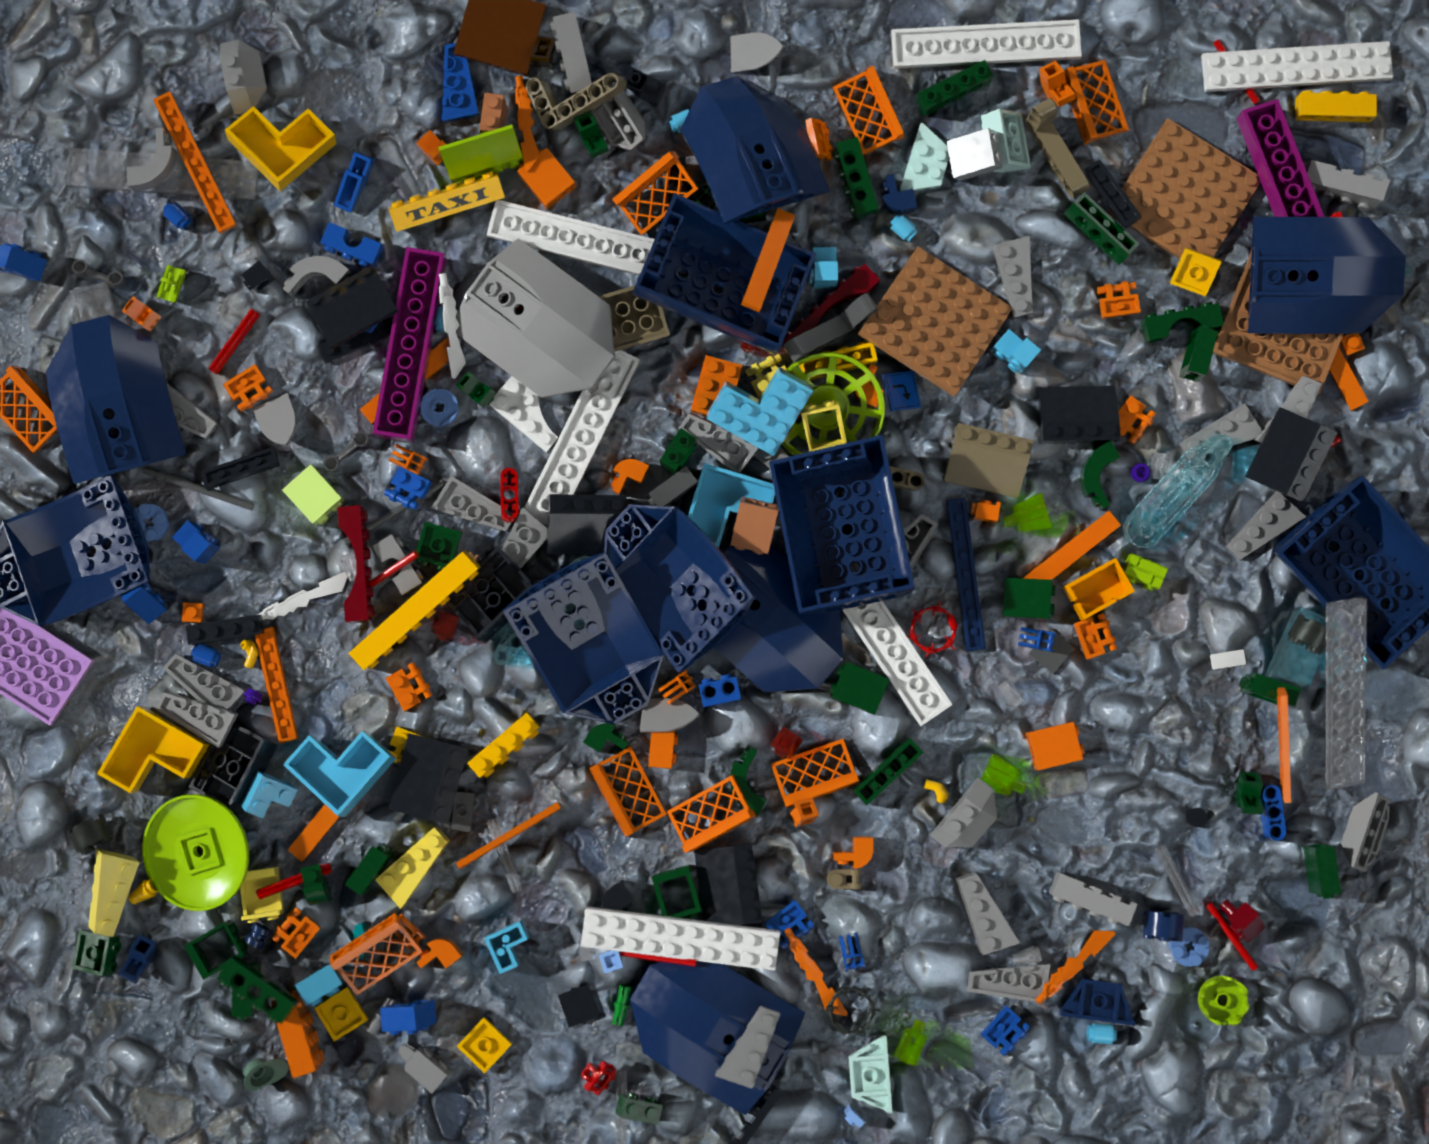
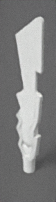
M443 273L439 274L440 304L442 303L444 332L448 334L450 347H446L451 377L455 379L466 364L456 334V330L460 325L456 319L458 311L455 309L456 301L452 296L453 289L448 284L447 274Z
M345 571L318 583L320 587L308 592L302 590L288 597L282 603L276 602L256 615H262V620H274L277 616H286L289 612L294 613L298 607H307L310 599L342 592L349 572Z

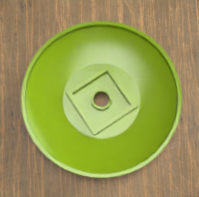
M187 794L173 798L156 810L145 829L142 854L149 879H152L151 883L155 889L170 903L190 911L210 910L226 903L242 886L249 865L247 837L237 817L220 801L200 794ZM198 846L202 847L203 849L202 856L199 855L197 852Z

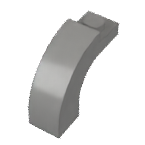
M163 127L155 128L156 152L152 160L142 166L126 167L127 186L132 191L156 187L170 175L175 166L177 151L172 146H169L172 143L171 135Z
M312 256L300 260L289 269L294 276L289 277L285 281L283 289L293 297L311 278L325 277L337 285L347 277H350L352 273L335 259L326 256Z

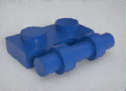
M399 466L390 482L396 486L395 489L390 490L387 488L384 491V495L393 502L398 501L402 503L403 507L407 509L417 510L419 507V503L415 502L417 497L424 500L433 483ZM403 491H406L409 493V495L405 497L402 495Z
M796 899L764 922L768 929L780 930V936L783 935L785 938L779 943L783 949L790 945L784 930L797 924L799 929L793 933L796 937L800 938L802 935L806 936L810 933L809 930L815 926L811 920L805 924L801 921L807 914Z
M1005 1005L980 1035L994 1048L1002 1043L1004 1046L999 1052L1005 1057L1015 1049L1014 1046L1021 1038L1024 1039L1026 1037V1032L1031 1027L1024 1023L1019 1028L1017 1024L1021 1018ZM1013 1029L1016 1033L1007 1041L1005 1037Z

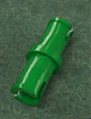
M625 984L619 985L617 1001L614 1002L613 1025L617 1023V1026H624L626 1010L629 1009L630 1005L628 1000L632 987L629 985L627 987Z

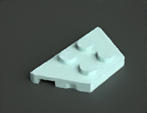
M920 123L900 191L909 189L920 191L926 188L933 189L941 186L949 160L948 146L923 123Z
M883 1035L848 1056L851 1096L871 1106H876L888 1113H892L887 1036Z

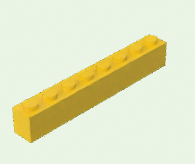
M466 550L462 551L348 654L363 670L368 667L370 669L374 668L379 663L378 658L384 655L386 657L394 650L392 646L396 642L401 644L408 637L406 635L407 632L410 630L414 632L422 625L420 621L424 617L429 619L437 611L434 608L439 604L441 606L445 605L450 600L449 595L452 592L457 594L465 587L463 583L467 579L473 580L479 574L477 570L481 568L480 565Z

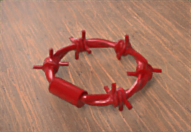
M939 601L938 605L921 609L918 612L912 609L914 615L911 622L910 635L907 638L910 637L911 641L913 640L917 646L927 652V658L929 654L940 652L949 647L955 650L953 644L958 625L954 615L940 607L941 601ZM926 611H933V616H935V612H942L947 615L946 618L953 633L950 639L945 636L947 642L941 648H934V643H932V647L923 646L917 639L922 637V635L917 636L914 625L917 620L922 623L920 617Z

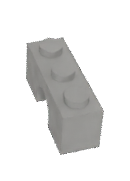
M392 534L372 546L384 564L391 560L400 561L410 554L409 552L405 553L402 547L405 545L400 537H395ZM414 561L401 568V572L392 578L403 596L424 585L422 581L424 576L419 569L416 570L412 564Z

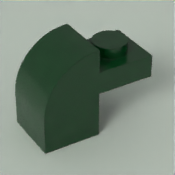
M591 110L573 118L584 146L592 159L609 151Z
M469 372L456 385L458 389L482 408L489 405L494 400L496 394L494 390Z
M603 723L593 727L583 741L584 744L599 753L608 740L622 749H625L628 745V742L625 741L627 737L619 732L614 734L613 731L616 726L610 723Z
M1240 771L1236 789V804L1238 808H1241L1242 813L1250 815H1262L1264 808L1260 799L1263 782L1260 773Z
M321 863L300 868L304 884L303 892L308 904L312 906L331 901L332 896L329 882L324 880Z

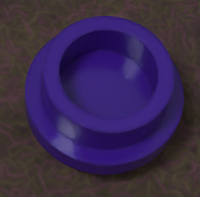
M1138 463L1132 467L1131 477L1136 482H1145L1150 477V469L1146 464Z
M247 689L243 693L245 701L256 705V702L261 703L262 694L255 690Z

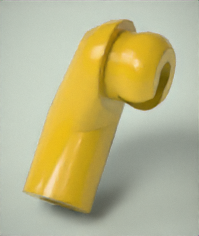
M243 640L241 648L246 650L247 653L244 666L253 669L258 656V650L252 640Z
M925 780L924 788L935 791L938 803H946L949 793L944 785L932 780Z

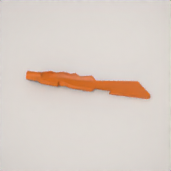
M516 76L515 96L516 105L519 106L518 125L519 130L523 131L524 142L521 143L524 168L528 172L539 159L540 154L530 129L535 123L531 117L533 112L531 108L532 101L528 98L529 94L525 88L523 76Z
M787 928L784 930V933L790 942V950L794 953V959L800 964L799 968L805 970L806 979L815 982L826 1010V1006H828L835 991L832 987L828 989L822 979L824 974L816 962L808 955V949L794 935L791 928ZM837 997L834 1000L833 1006L838 1007V1009L833 1008V1013L847 1016L846 1009Z
M1094 930L1076 958L1068 957L1065 966L1059 967L1056 973L1051 974L1050 981L1044 984L1043 991L1035 1001L1041 1005L1048 997H1052L1062 989V984L1075 976L1083 968V962L1091 954L1095 956L1115 936V932Z

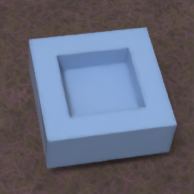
M609 950L599 954L604 973L624 967L619 951Z
M850 1105L844 1110L845 1119L851 1126L856 1125L860 1128L865 1123L864 1119Z

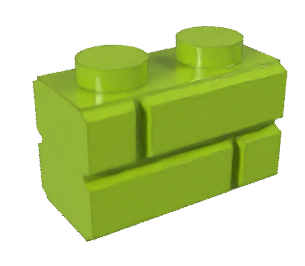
M1133 553L1128 555L1123 567V571L1131 584L1136 582L1142 584V588L1150 592L1161 588L1168 568Z

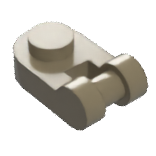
M833 869L827 874V883L834 889H862V883H860L862 869ZM846 875H852V882H846Z

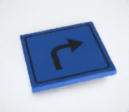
M914 371L882 374L890 412L922 407Z

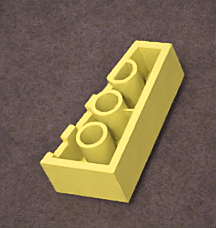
M438 826L434 827L375 879L400 909L405 907L450 840Z
M96 848L89 928L95 934L114 937L140 862L132 856Z

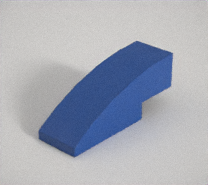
M361 152L353 153L349 168L345 170L333 206L352 213L368 181L376 160L375 158Z

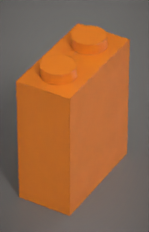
M545 148L544 150H539L540 157L528 172L525 171L524 162L519 166L517 172L544 208L548 210L574 190L576 184L548 148Z
M1074 722L1026 732L1035 770L1039 771L1083 760L1082 755L1085 752L1082 743L1079 744L1077 736H1080L1078 726L1074 725Z

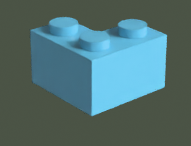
M813 247L812 252L816 256L812 264L813 268L809 272V283H813V289H836L838 282L836 247Z
M1010 329L991 349L994 351L993 355L997 359L1004 360L1008 363L1007 366L1014 373L1018 372L1019 374L1041 351L1028 338L1023 341Z
M257 770L240 806L245 812L264 818L271 801L290 807L298 790L288 782Z
M522 919L484 938L500 974L520 964L513 946L530 938Z
M329 964L294 985L305 1006L310 1004L313 1007L322 1002V996L327 995L329 997L340 990L338 986L342 985Z

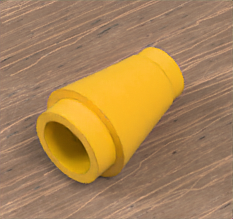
M152 879L144 880L128 895V899L132 904L135 905L156 896L158 890L151 883Z

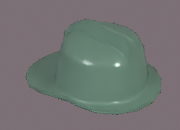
M263 1058L252 1060L243 1069L245 1089L256 1091L281 1080L288 1072L289 1065L287 1061L281 1058L268 1061Z

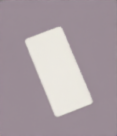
M1243 649L1210 655L1213 670L1246 664Z

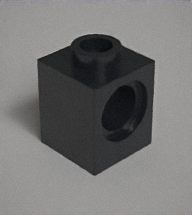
M259 260L241 274L245 279L243 281L244 285L250 291L253 289L257 293L275 279Z

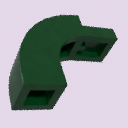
M1112 441L1098 447L1087 457L1080 474V485L1084 497L1091 494V501L1095 508L1098 507L1099 510L1110 506L1100 485V473L1107 464L1120 458Z
M750 747L749 750H744L740 758L743 760L742 764L734 760L730 776L734 775L750 809L758 817L767 800L755 794L747 785V770L757 753V750ZM730 781L731 789L733 792L734 787ZM736 800L738 804L744 809L741 801Z

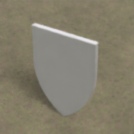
M754 32L731 36V73L756 70L768 65L780 54L784 46L777 39L765 33Z
M288 393L253 408L262 433L272 442L287 446L296 427V415Z
M650 698L649 704L642 708L640 732H669L678 730L693 722L699 714L693 707L680 700H676L668 705L667 701L670 698Z

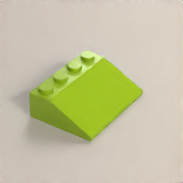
M512 124L438 147L452 183H457V185L464 183L465 179L475 177V179L481 178L482 174L493 171V174H499L506 168H518L524 162Z

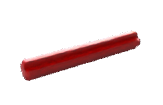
M254 309L249 310L209 366L210 371L219 374L260 316Z
M330 863L321 865L323 875L332 872ZM299 873L257 889L258 899L261 900L303 884L302 875Z

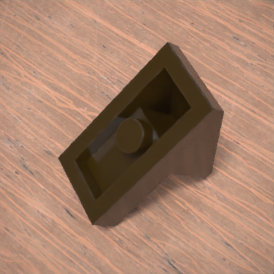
M537 37L530 56L534 66L553 68L556 38Z

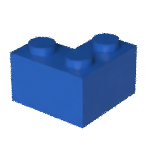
M8 243L0 245V271L40 282L47 262L46 259L41 258L40 253L34 251L28 253L23 251L24 247L13 243L12 245Z
M187 520L172 538L182 546L181 549L195 562L206 564L221 548L216 544L218 540L211 534L203 532L204 528L195 521L193 523Z
M145 583L120 596L129 608L146 623L150 624L167 609L164 605L165 599L159 593L155 594L152 591V587Z
M417 1000L408 1004H390L380 1008L382 1032H390V1035L401 1034L402 1031H407V1034L419 1033V1030H427L430 1025L437 1023L435 1000Z

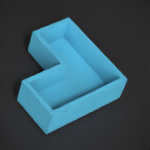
M778 367L760 399L725 381L707 412V419L774 456L813 393V387Z
M704 463L688 517L695 522L719 549L729 514H738L741 497L773 503L775 489L772 483Z
M362 731L339 758L317 737L308 735L283 765L337 816L346 817L396 760V757L370 733Z

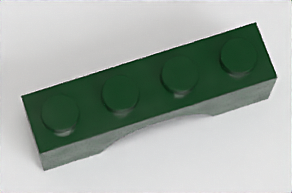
M1206 302L1197 308H1194V305L1182 308V311L1176 312L1175 309L1165 311L1163 315L1157 316V313L1146 315V318L1141 321L1145 344L1165 340L1169 335L1171 326L1177 322H1189L1197 328L1207 325L1213 327V330L1220 329L1224 326L1220 304Z

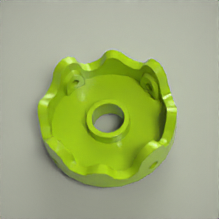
M1218 975L1209 978L1203 983L1198 993V1005L1202 1014L1211 1022L1220 1026L1237 1025L1242 1021L1243 1016L1249 1009L1247 997L1249 993L1246 987L1238 980L1229 976ZM1220 995H1226L1227 1002L1224 1005L1218 1004V997Z

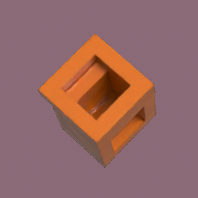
M980 500V503H972L970 514H973L974 520L996 523L999 517L1001 502H996L994 505H992L991 501Z
M813 797L795 802V808L790 812L795 827L813 823L819 816Z

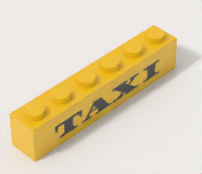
M493 171L482 174V177L475 179V177L465 179L464 183L459 185L457 183L449 184L446 186V189L440 191L438 188L430 190L428 195L421 196L417 194L411 196L410 200L405 202L402 200L391 203L392 206H389V213L395 230L398 232L503 199L505 194L498 173L493 174Z

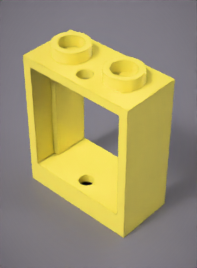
M826 400L821 405L808 404L804 406L801 416L809 452L847 443L838 401ZM835 409L841 439L813 444L807 415Z

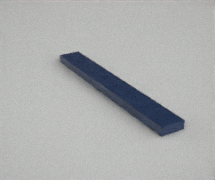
M966 498L946 500L965 648L966 652L985 650Z

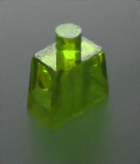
M1042 493L1012 506L1013 514L1003 517L1005 527L1008 528L1016 525L1018 533L1045 531L1052 528Z
M991 754L981 779L994 788L995 793L1010 796L1012 790L1022 794L1027 785L1018 780L1020 775L1018 769L998 755Z
M915 1019L911 1029H904L892 1055L893 1058L909 1066L917 1065L927 1040V1036L922 1034L926 1023ZM912 1037L915 1038L914 1044L911 1043Z

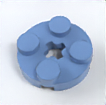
M432 389L422 398L421 415L430 425L438 428L448 426L457 418L459 404L456 397L450 391ZM437 403L445 405L443 412H435L437 408L435 405Z
M142 504L135 509L147 542L160 540L167 534L170 523L167 512L163 508L155 504ZM152 518L154 525L147 528L145 521Z
M1187 926L1183 928L1182 942H1169V950L1174 960L1189 967L1199 966L1208 956L1209 940L1199 929ZM1190 941H1192V945L1194 946L1193 950H1189V952H1187V948L1184 947L1185 943L1189 944Z

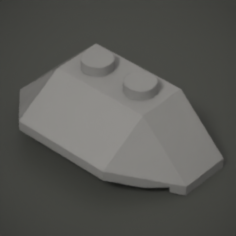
M241 40L221 43L219 56L226 91L235 116L243 115L251 107L257 108L256 106L267 90L261 55L258 50Z
M601 89L598 90L597 96L601 94ZM625 90L592 110L595 120L612 146L633 150L645 139V122Z
M978 777L932 831L930 836L944 847H973L997 819L994 788Z
M1374 793L1353 806L1341 842L1350 867L1366 872L1368 866L1377 857L1389 822L1390 798Z

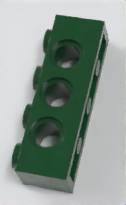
M983 60L918 92L916 102L922 114L926 116L991 84L994 75L986 60Z
M858 137L837 142L835 150H833V156L835 161H839L838 173L840 179H844L845 182L843 186L844 194L846 197L849 196L850 199L848 204L850 214H854L855 220L877 214L879 208ZM852 158L854 163L847 164L845 159ZM855 175L859 177L860 181L852 182L850 177ZM861 193L865 196V199L858 200L855 195Z
M1085 192L1064 213L1118 265L1139 245L1125 229Z
M907 738L852 791L865 805H868L924 752L911 738Z
M236 955L228 960L217 976L221 980V985L235 990L239 998L250 1001L254 1009L268 1014V1018L276 1024L278 1022L280 1024L285 1022L299 1003L296 998ZM238 974L244 976V984H240L237 981ZM254 986H257V987L260 988V990H261L260 996H257V995L254 994V992H253V987H254ZM270 998H274L277 1001L276 1007L270 1006Z

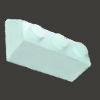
M997 109L982 115V129L990 128L996 131L1000 139L998 147L1003 157L1001 162L1002 168L994 172L1003 173L1031 168L1022 114Z

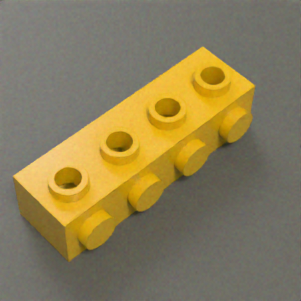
M1305 90L1295 98V121L1371 122L1377 117V94H1370V92L1351 94L1350 91L1340 93L1322 91L1321 93H1313L1312 90Z
M867 341L857 343L856 346L850 348L849 346L840 347L838 351H834L855 358L866 367L870 366V364L876 365L878 361L874 345ZM830 357L812 359L799 365V368L805 374L816 369L828 368ZM837 358L836 369L844 372L859 369L853 363ZM819 374L809 379L815 380L827 377V374Z
M530 713L524 714L467 764L479 778L483 776L487 778L495 771L493 768L497 764L503 765L510 759L508 755L511 752L515 751L517 753L525 746L523 744L524 741L528 738L532 740L536 737L541 726Z

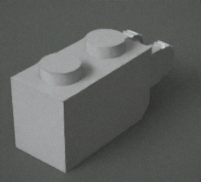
M406 1042L399 1047L398 1054L407 1061L405 1071L430 1093H433L449 1074L448 1066L443 1061H437L433 1058V1053L427 1048L419 1047L417 1050L413 1045Z

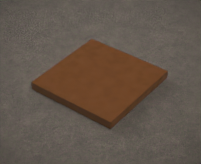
M468 0L454 55L527 76L531 63L530 56L539 34L546 4L533 0Z

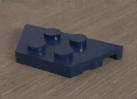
M1081 978L1059 1011L1060 1016L1135 1026L1122 984Z

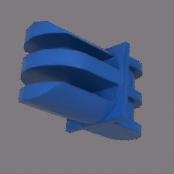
M1021 627L1020 631L1038 634V637L1020 634V639L1035 641L1036 645L1018 642V646L1048 652L1054 651L1052 646L1055 644L1053 640L1057 633ZM1044 634H1049L1048 640L1043 639ZM1042 642L1047 643L1046 648L1041 647Z
M858 932L854 933L857 951L853 949L851 935L846 934L849 953H846L843 935H840L839 940L845 971L848 972L849 969L857 970L856 968L859 967L864 969L865 965ZM860 956L861 961L855 962L854 957ZM852 958V963L847 964L846 959Z

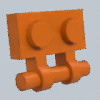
M815 118L805 120L806 133L816 157L820 159L826 158V161L833 160V146L830 145V131L827 129L826 122Z
M1124 281L1121 284L1111 285L1110 283L1097 287V294L1106 295V298L1099 300L1102 319L1134 315L1141 312L1138 294L1130 295V290L1136 289L1135 282L1128 283V281ZM1122 291L1123 296L1113 297V292Z
M256 364L223 384L233 401L239 398L243 401L237 405L241 412L247 408L251 409L254 407L253 404L261 399L265 400L269 394L274 392L270 385L264 389L261 387V384L267 380ZM256 389L257 393L248 398L246 394Z
M1130 395L1118 410L1120 436L1123 437L1128 432L1131 435L1128 442L1134 445L1137 440L1142 438L1145 429L1152 425L1153 419L1157 414L1150 410L1147 415H1144L1142 411L1146 406ZM1136 419L1141 421L1137 429L1132 427Z
M1104 613L1097 615L1099 623L1096 624L1093 617L1073 623L1086 660L1105 654L1104 645H1108L1110 651L1117 649L1115 636H1112L1109 628L1110 622L1106 620ZM1102 628L1105 639H1100L1097 629Z
M414 662L407 665L411 671L409 674H406L404 669H400L385 678L404 712L422 702L418 696L421 693L424 694L426 699L433 696L430 691V685L425 682L421 675V669L417 668ZM413 678H415L419 686L417 689H414L410 682Z
M298 907L287 914V919L281 926L279 925L275 929V934L271 937L275 942H278L281 937L286 940L281 947L295 959L299 957L322 928L308 915L301 921L298 916L302 910ZM294 924L296 928L289 934L287 930Z

